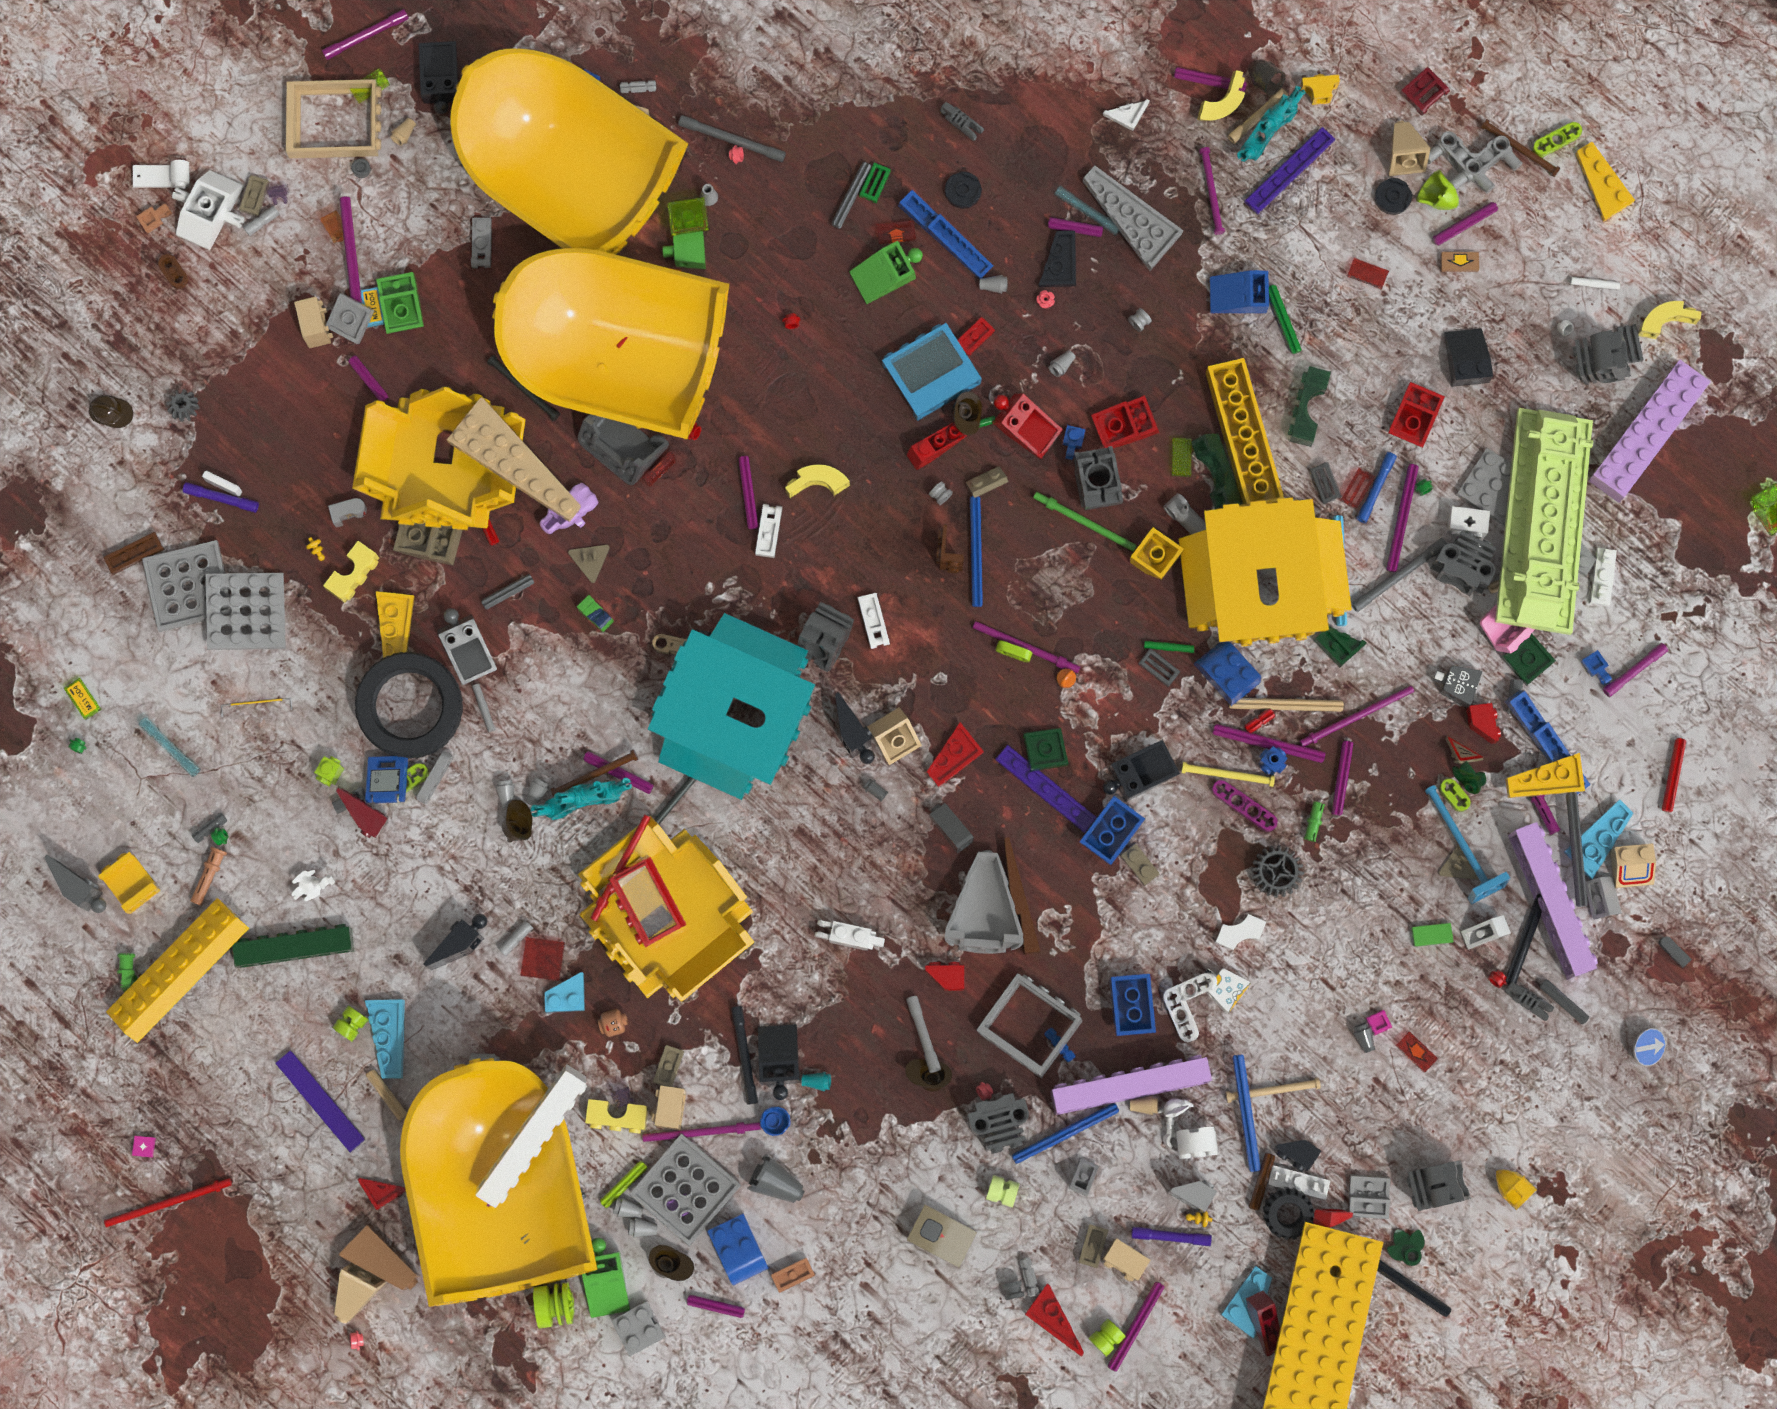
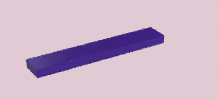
M1321 127L1262 183L1244 203L1258 215L1333 144L1335 138Z
M1009 745L995 759V761L1083 833L1097 819L1096 816L1039 770L1030 771L1028 761Z
M291 1050L275 1063L350 1153L366 1140Z

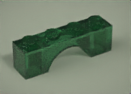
M1311 366L1308 367L1307 372L1303 371L1301 382L1304 383L1303 388L1298 390L1296 400H1299L1298 407H1294L1292 417L1295 418L1294 424H1290L1287 434L1290 435L1289 442L1309 447L1314 443L1318 424L1309 416L1307 404L1313 397L1325 394L1331 371Z
M1204 434L1191 441L1197 459L1202 461L1212 474L1214 488L1210 493V497L1215 510L1223 508V505L1243 504L1219 434Z

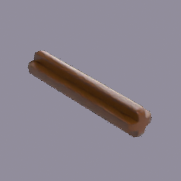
M1264 1154L1249 1204V1208L1252 1210H1260L1275 1160V1155Z

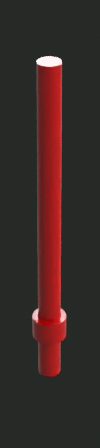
M643 815L614 873L626 867L651 817ZM607 886L602 896L598 897L597 905L590 919L596 922L603 909H606L609 904L608 899L611 892Z

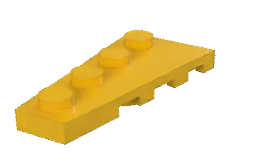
M1593 142L1585 145L1575 153L1581 169L1587 177L1590 191L1593 192L1597 208L1599 207L1603 222L1634 203L1635 199Z
M376 591L383 658L399 652L406 653L414 595Z
M1580 753L1505 779L1508 798L1585 791Z

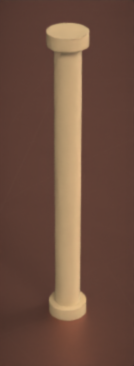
M1317 1077L1311 1081L1249 1090L1250 1098L1311 1088H1316L1317 1090L1321 1086L1320 1080ZM1225 1092L1227 1103H1231L1232 1100H1239L1238 1092Z

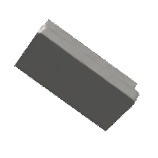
M1612 876L1599 877L1585 882L1593 920L1622 913Z

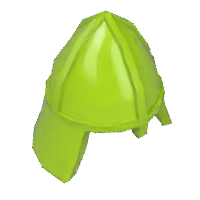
M1438 169L1425 181L1418 192L1416 202L1429 205L1438 210H1451L1458 207L1459 197L1455 187Z

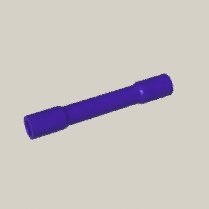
M188 482L183 487V493L236 506L256 513L259 507V502L209 490Z
M1132 1226V1239L1171 1241L1211 1247L1212 1235L1171 1232Z

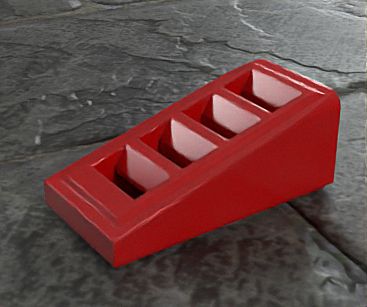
M1337 1208L1315 1209L1313 1224L1331 1228L1352 1218L1353 1213Z

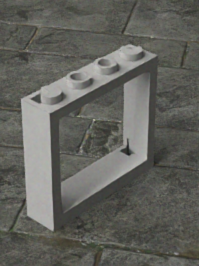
M1017 973L980 1024L977 1032L1042 1078L1080 1026L1082 1018L1079 1017L1081 1014L1074 1008L1069 1010L1065 1007V1002L1060 998L1049 996V991L1043 986L1039 985L1037 987L1032 984L1033 980L1026 975L1021 976ZM1020 985L1073 1022L1042 1066L989 1030L992 1023Z

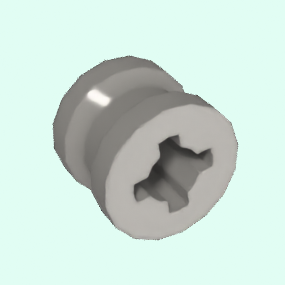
M1141 308L1136 310L1135 315H1131L1128 318L1129 323L1138 332H1141L1145 325H1149L1152 322L1150 316Z
M940 482L931 490L929 495L935 498L939 505H942L950 498L953 492L947 489L943 482Z

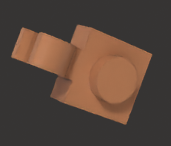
M163 204L157 210H154L151 206L136 217L145 231L149 233L162 225L161 218L170 216L172 211L166 204Z

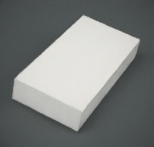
M205 471L202 476L206 482L237 497H240L242 493L239 486L208 471Z

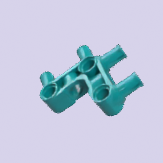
M1296 86L1290 96L1282 95L1279 102L1265 112L1250 137L1237 153L1238 159H1241L1242 162L1248 159L1256 161L1262 155L1277 130L1288 124L1297 114V104L1306 93L1304 89L1300 91L1301 87ZM1260 131L1265 134V138L1261 136Z
M623 778L618 782L608 781L600 783L595 781L592 784H581L571 787L565 792L556 793L554 798L548 799L544 804L532 805L531 812L537 811L532 813V816H546L551 820H557L566 817L581 807L615 803L620 800L622 792L632 788V784L626 786L631 781L628 778Z

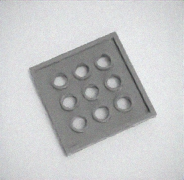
M217 540L142 558L159 632L206 621V586L202 585V580L205 578V574L225 573ZM201 559H207L208 561L205 568L198 567ZM185 563L189 564V570L181 573L179 570L180 566ZM165 568H169L171 571L168 577L161 576V571ZM188 581L193 582V588L185 591L183 588L184 584ZM168 586L174 587L172 595H165V589ZM222 589L220 595L224 598L229 597V589ZM195 599L197 606L189 609L187 606L188 602ZM172 604L178 605L176 613H169V607ZM223 607L220 610L223 616L232 613L228 607Z
M283 573L205 574L207 650L286 648ZM224 588L231 591V595L227 598L220 595V591ZM247 588L251 594L248 597H242L239 591ZM267 588L270 591V595L262 597L259 594V590ZM223 607H228L232 613L229 616H223L220 610ZM248 607L251 610V614L243 616L240 613V609ZM261 607H268L271 611L270 614L267 616L261 615L259 612ZM248 625L252 631L250 634L245 635L241 633V627ZM268 625L271 628V632L269 634H262L260 627ZM223 626H230L232 628L231 634L224 635L221 632Z
M681 1134L629 1195L690 1247L741 1187V1184ZM682 1156L689 1159V1164L686 1167L678 1165V1159ZM697 1169L704 1172V1177L701 1180L693 1178V1172ZM667 1172H674L676 1174L674 1182L669 1183L665 1180ZM711 1182H716L719 1185V1190L716 1193L708 1191L707 1187ZM687 1184L691 1187L689 1195H682L680 1193L682 1185ZM654 1187H661L663 1189L661 1197L655 1198L652 1195ZM702 1197L706 1200L704 1208H697L694 1203L697 1198ZM669 1200H676L678 1202L676 1210L671 1211L667 1208L666 1205ZM687 1212L693 1215V1221L689 1224L684 1223L681 1219L682 1215Z

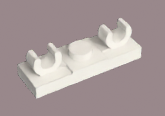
M1596 549L1590 604L1610 606L1617 550Z
M1273 1165L1268 1185L1284 1189V1187L1296 1188L1305 1195L1326 1200L1330 1180Z

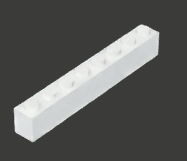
M567 1064L564 1066L478 1185L475 1196L494 1208L506 1200L510 1187L514 1188L521 1172L525 1173L531 1164L529 1162L533 1156L537 1157L542 1149V1143L544 1141L547 1142L553 1134L552 1129L555 1125L559 1126L564 1119L563 1114L566 1110L570 1111L576 1102L574 1100L578 1094L581 1095L587 1087L585 1075Z

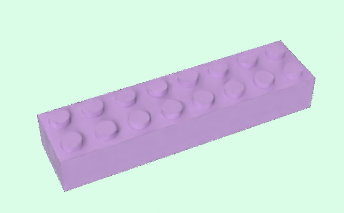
M1679 360L1588 481L1620 503L1711 381L1682 360Z
M1536 822L1513 831L1508 835L1533 898L1535 899L1537 894L1542 896L1538 898V903L1542 910L1541 918L1566 979L1569 980L1597 969V958L1594 953L1591 954L1588 947L1590 946L1589 939L1586 935H1583L1581 930L1582 922L1574 913V903L1567 896L1566 883L1560 879L1558 874L1560 873L1559 866L1556 862H1553L1551 857L1552 849L1543 838L1545 833L1542 826H1539Z
M1201 1055L1192 1056L1186 1062H1183L1182 1059L1170 1061L1167 1066H1163V1063L1151 1065L1148 1070H1144V1067L1132 1069L1129 1074L1120 1071L1113 1073L1110 1078H1105V1075L1093 1077L1091 1082H1086V1079L1074 1081L1072 1086H1067L1066 1083L1055 1085L1054 1089L1050 1092L1054 1113L1059 1115L1207 1084L1212 1081L1207 1057L1202 1058Z

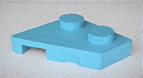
M579 973L545 992L546 1013L585 1011L584 973Z

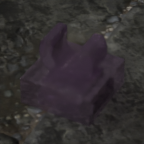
M288 184L269 187L268 195L269 198L274 197V205L278 204V197L283 198L284 204H287Z

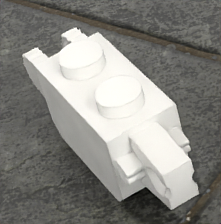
M818 920L817 925L832 928L831 934L815 932V937L829 940L830 943L861 950H872L873 946L882 948L884 946L885 939L875 937L876 932H873L872 929L836 921L832 923Z

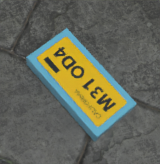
M378 287L361 290L362 304L375 310L367 328L385 324Z

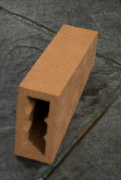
M367 1225L339 1253L342 1258L401 1290H411L419 1282L417 1278L420 1275L370 1225Z

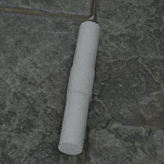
M475 684L472 688L488 732H493L496 729L480 684Z

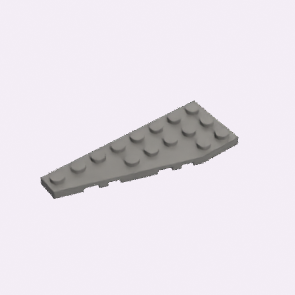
M1486 448L1456 496L1478 510L1490 511V517L1505 526L1512 463ZM1581 542L1578 573L1585 577L1596 559Z

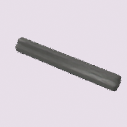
M862 162L832 220L833 227L841 228L871 170L869 163Z

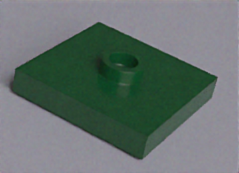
M1532 633L1529 638L1518 646L1516 651L1505 653L1501 657L1526 686L1556 662Z
M1061 728L1023 734L1030 771L1068 766L1069 763Z

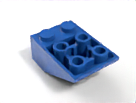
M1249 270L1210 277V313H1267L1269 308L1268 271Z

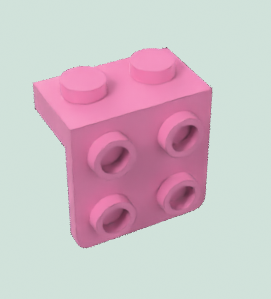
M1496 604L1480 620V625L1496 651L1512 653L1517 650L1524 640L1530 637L1535 629L1496 623Z

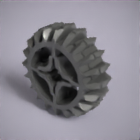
M1281 845L1277 846L1276 851L1273 846H1270L1269 852L1263 849V855L1257 854L1256 857L1260 861H1253V864L1258 867L1251 868L1252 872H1257V874L1252 876V879L1259 880L1255 883V886L1260 884L1263 886L1260 892H1263L1265 889L1268 890L1267 896H1270L1272 891L1274 892V898L1278 897L1279 892L1282 897L1286 896V891L1291 895L1293 893L1292 888L1296 890L1299 888L1295 882L1301 883L1303 881L1298 877L1304 875L1303 871H1298V869L1303 867V864L1297 865L1296 863L1300 860V857L1294 859V851L1289 855L1287 853L1288 847H1285L1282 852ZM1271 857H1280L1277 864H1266L1264 862ZM1285 860L1291 865L1293 874H1290L1285 869ZM1280 865L1279 868L1281 869L1280 871H1282V873H1280L1275 878L1276 875L1274 874L1275 872H1273V870H1275ZM1262 869H1265V872L1270 874V884L1265 880ZM1278 879L1291 880L1285 886H1275Z

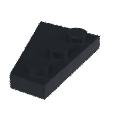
M1056 231L1039 287L1076 286L1075 231Z

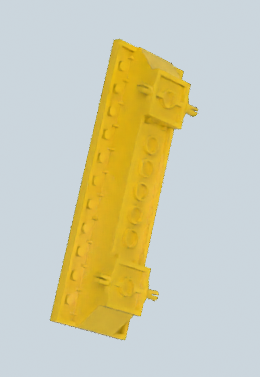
M1304 1222L1262 1409H1347L1382 1251V1241Z

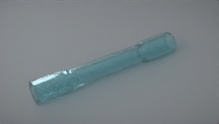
M1061 185L1058 187L1054 194L1055 196L1072 205L1115 236L1118 234L1119 229L1110 218L1105 217L1075 197L1073 193Z
M145 717L139 722L138 725L150 737H153L191 777H195L201 769L160 732L159 728L150 719Z

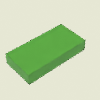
M1451 923L1411 928L1414 947L1454 942Z

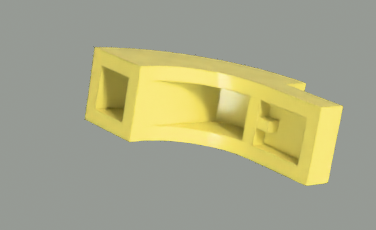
M1233 71L1228 91L1223 99L1218 102L1203 101L1201 103L1197 120L1213 121L1231 114L1240 105L1245 95V92L1238 91L1244 83L1243 72Z
M1684 301L1663 303L1648 314L1639 328L1638 335L1640 337L1656 339L1660 335L1662 325L1670 321L1696 325L1701 319V312L1696 311L1694 308L1683 309Z
M810 465L797 471L799 479L794 478L789 481L785 489L787 495L791 498L809 486L821 485L829 489L835 496L849 487L850 481L835 468L826 465Z

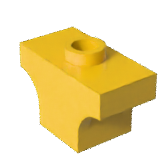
M1323 74L1302 78L1300 83L1301 91L1304 89L1310 96L1312 105L1328 104L1333 97L1332 90L1338 88L1340 78L1339 75L1324 76Z

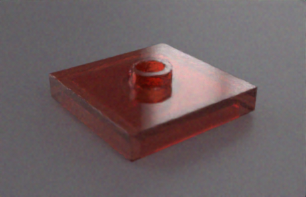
M526 937L520 976L560 981L565 942Z

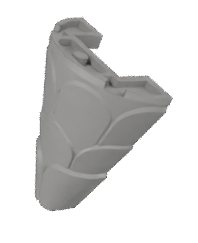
M990 850L978 852L965 878V885L956 901V907L946 926L945 941L950 946L958 945L959 950L973 953H1004L1006 948L1010 947L1011 950H1015L1023 944V932L999 855Z

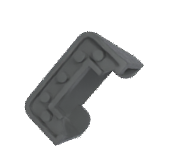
M592 414L584 419L578 434L580 445L628 485H634L669 445V442L661 435L655 434L650 439L634 425Z

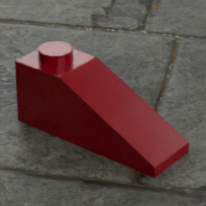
M338 786L336 792L358 828L361 829L360 833L368 838L371 836L376 838L387 821L388 816Z
M1260 1291L1246 1298L1255 1331L1263 1351L1268 1357L1275 1353L1280 1326L1275 1303L1264 1291Z

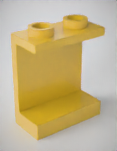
M125 852L117 857V861L114 864L105 866L98 877L113 892L122 904V909L126 913L131 914L161 890L135 855Z

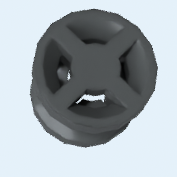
M1021 1280L1002 1285L1006 1292L1005 1300L1024 1296V1292L1021 1291Z

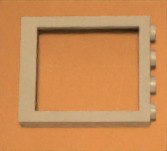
M376 79L287 82L286 153L289 159L378 156V150H381V139L378 138V132H381V121H378V115H381V104L378 103V97H381L382 92L381 86H378ZM370 94V146L301 148V95Z

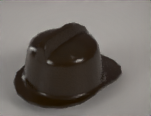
M973 392L961 393L952 407L956 428L965 435L975 434L980 426L982 404L979 397Z
M98 396L89 406V414L92 420L102 425L122 428L130 424L133 419L134 412L132 406L127 401L113 396Z
M512 800L508 804L506 818L502 823V831L509 843L528 840L532 834V812L528 805L521 800Z
M924 1059L910 1061L905 1069L906 1076L910 1082L930 1092L938 1091L947 1086L952 1078L951 1069L942 1062H939L941 1069L933 1073L929 1072L926 1060Z
M658 1245L649 1253V1264L654 1273L661 1278L684 1281L689 1279L694 1272V1263L691 1258L672 1247Z

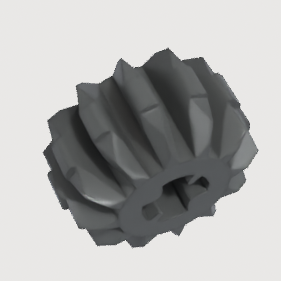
M183 389L181 394L178 390H175L176 396L169 395L172 401L166 402V405L169 407L167 411L169 414H172L173 419L179 418L180 422H183L185 417L190 421V415L197 416L194 410L200 408L197 405L199 400L197 397H194L193 392L187 393Z

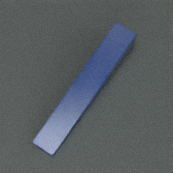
M913 190L899 202L898 207L979 279L993 267L941 214L938 215Z
M1519 690L1504 701L1549 763L1571 756L1550 723L1544 720L1524 690ZM1583 774L1584 787L1586 789L1590 786V783Z

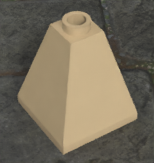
M1396 122L1392 135L1389 176L1426 172L1430 154L1429 145L1410 122Z
M352 1262L341 1269L334 1315L337 1316L336 1319L342 1323L352 1320L387 1281Z

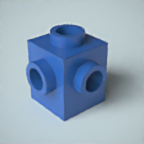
M1273 746L1270 750L1266 748L1259 756L1261 760L1258 765L1267 775H1274L1276 772L1280 774L1287 766L1285 764L1288 759L1286 753L1279 747L1275 748ZM1271 757L1276 759L1277 762H1272Z

